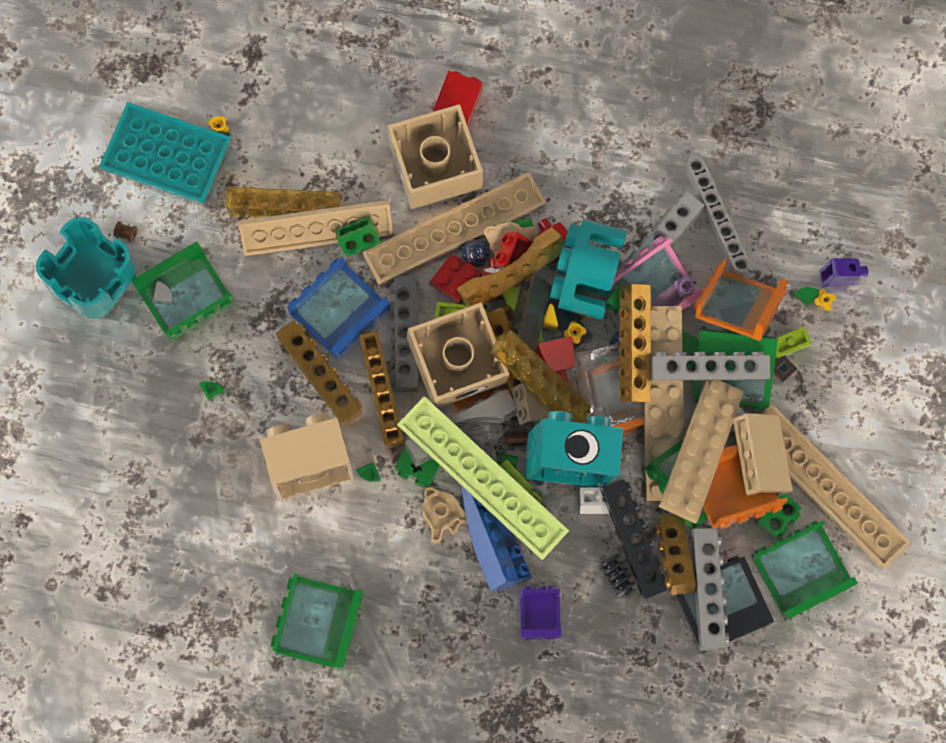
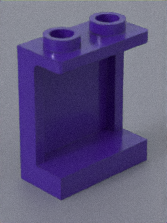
M525 586L524 590H520L521 640L561 639L560 589H556V586H544V589H536L535 586Z

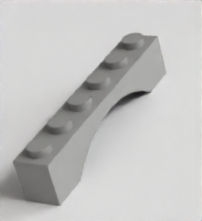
M506 389L502 392L501 390L496 391L490 398L486 400L481 399L469 409L467 407L463 408L457 415L453 417L448 416L447 418L458 428L477 422L502 423L516 416L517 409L513 398ZM410 437L406 439L405 449L415 467L432 459Z

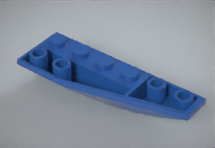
M462 486L465 514L471 540L490 591L504 590L530 580L532 576L513 533Z

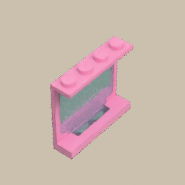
M661 236L655 239L653 245L649 248L641 249L638 252V256L623 262V266L616 270L610 292L619 283L622 285H651V306H682L683 311L696 302L698 298H701L702 289L695 287L694 291L686 294L685 297L678 295L679 292L677 288H674L673 283L682 279V276L687 275L669 245L672 242L671 238Z

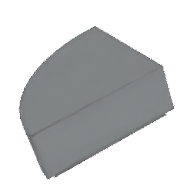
M157 281L153 300L173 304V296L170 289L164 283Z

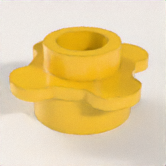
M224 116L214 117L208 122L212 131L218 133H227L229 131V127L226 126L227 119Z
M821 289L814 303L816 306L829 311L832 308L833 301L836 300V296L826 292L825 289Z
M575 321L570 322L568 329L564 331V337L572 336L573 343L575 344L580 343V338L586 334V328Z

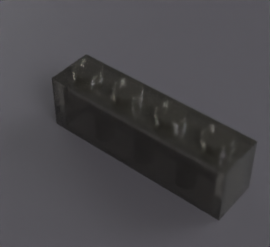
M532 275L522 281L506 344L522 355L536 351L538 347V340L543 328L542 324L547 312L546 308L552 285L536 275Z

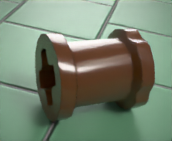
M118 221L115 225L113 236L116 238H126L129 242H133L137 234V226L131 227Z

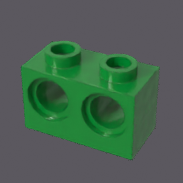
M371 216L336 229L337 240L346 257L355 255L367 248H373L381 243L380 233Z
M782 494L779 498H787V502L783 506H788L791 509V514H785L782 509L776 513L770 511L756 523L773 540L777 536L781 538L788 530L785 526L790 521L794 523L800 517L798 512L802 507L787 494ZM770 520H775L779 527L777 529L772 528L769 524Z

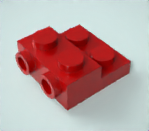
M507 232L501 239L503 244L501 250L494 257L496 261L495 267L502 270L515 262L529 249L533 241L518 232ZM534 273L523 281L531 283Z
M451 253L429 284L455 303L461 304L463 300L457 288L472 278L482 277V272L469 262L465 263Z

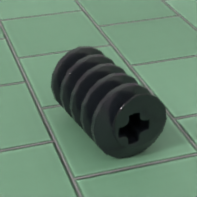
M620 554L606 559L599 568L600 571H606L603 575L604 578H610L607 584L614 585L611 591H618L615 595L616 599L623 598L637 590L632 589L635 581L628 582L632 575L624 574L628 568L620 567L624 561H617Z

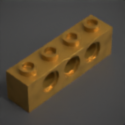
M675 514L659 516L658 524H655L656 535H660L661 541H658L659 552L663 553L664 556L662 558V569L667 572V576H665L666 588H670L671 595L694 593L696 581L684 520ZM671 553H677V554H679V555L674 556V555H671ZM680 570L682 573H675L674 571Z

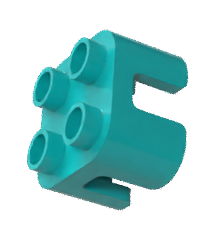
M83 217L74 218L65 223L60 230V235L65 241L63 247L56 256L48 250H44L37 259L36 271L52 295L86 318H102L110 312L132 284V279L137 275V266L127 246L122 241L115 238L111 242L103 235L99 226L93 221Z
M587 219L582 220L581 226L570 224L565 246L572 247L573 249L562 248L557 266V274L566 277H555L550 298L560 300L558 308L603 320L606 302L576 294L575 292L581 289L603 296L610 295L621 255L612 250L593 246L589 242L594 241L622 248L627 230Z

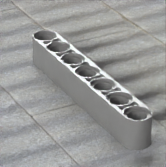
M698 156L692 157L686 169L689 180L698 200L705 205L703 211L724 258L728 260L727 264L731 273L743 277L750 267L749 258L705 161ZM697 165L700 169L694 170L691 166ZM704 181L707 186H701L699 182ZM710 197L714 199L715 202L710 203L706 200V198ZM719 214L722 219H716L713 215ZM726 230L730 235L725 236L721 231ZM734 247L737 252H731L728 248ZM736 264H742L744 269L737 268Z

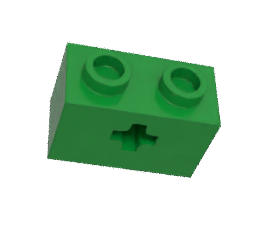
M404 448L395 466V471L398 472L397 475L405 480L408 478L415 480L414 483L425 488L426 486H432L441 467L436 461L430 459L419 465L421 471L418 470L415 473L413 467H417H415L407 450Z

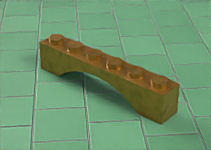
M551 227L537 236L529 249L515 262L495 273L472 278L458 287L457 291L467 307L481 302L484 306L561 255L562 248L567 246H565L562 236Z

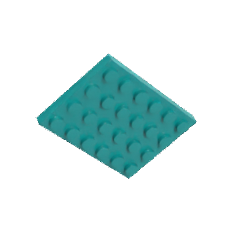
M127 102L99 168L102 171L204 205L231 142V137Z

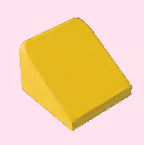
M550 304L541 326L556 331L558 322L554 307Z

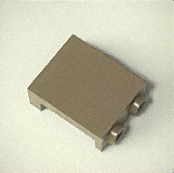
M557 381L524 382L513 387V397L520 425L529 422H540L544 418L548 419L549 412L551 411L566 412L562 385L557 384Z

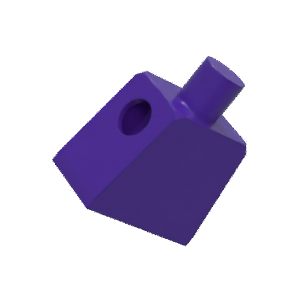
M832 258L819 270L822 288L853 285L861 277H867L869 273L868 267L860 266V261L857 258Z

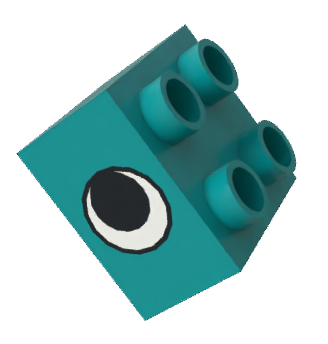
M563 411L549 412L548 419H541L540 423L528 433L524 479L594 488L608 484L620 476L623 428L611 427L612 419L608 417L590 416L587 419V424L572 422L573 414Z

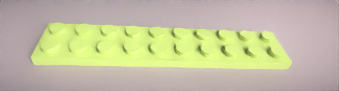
M425 396L397 424L403 432L541 560L569 532L562 523Z

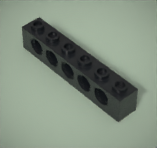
M620 479L599 487L641 597L647 599L667 591L665 575L660 573L659 567L661 564L657 555H653L651 548H654L651 538L645 534L646 525L644 520L638 516L637 511H639L636 500L631 498L630 493H632L629 482ZM622 495L625 498V504L619 507L616 499ZM627 514L632 516V522L629 525H626L623 521L624 516ZM636 532L639 535V541L633 544L630 538ZM641 551L646 553V559L643 562L638 560V554ZM651 569L654 574L653 578L646 580L645 573Z

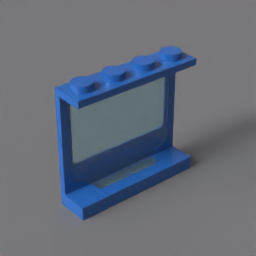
M343 257L339 260L335 259L329 265V269L325 273H320L316 277V281L311 286H306L302 291V295L298 299L294 298L287 308L289 314L299 324L301 323L306 331L336 359L359 339V335L364 334L391 308L390 302L385 297L382 299L345 264Z

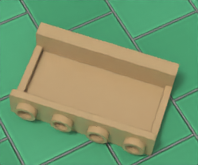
M747 413L733 418L746 495H754L760 492L782 495L792 492L779 415Z

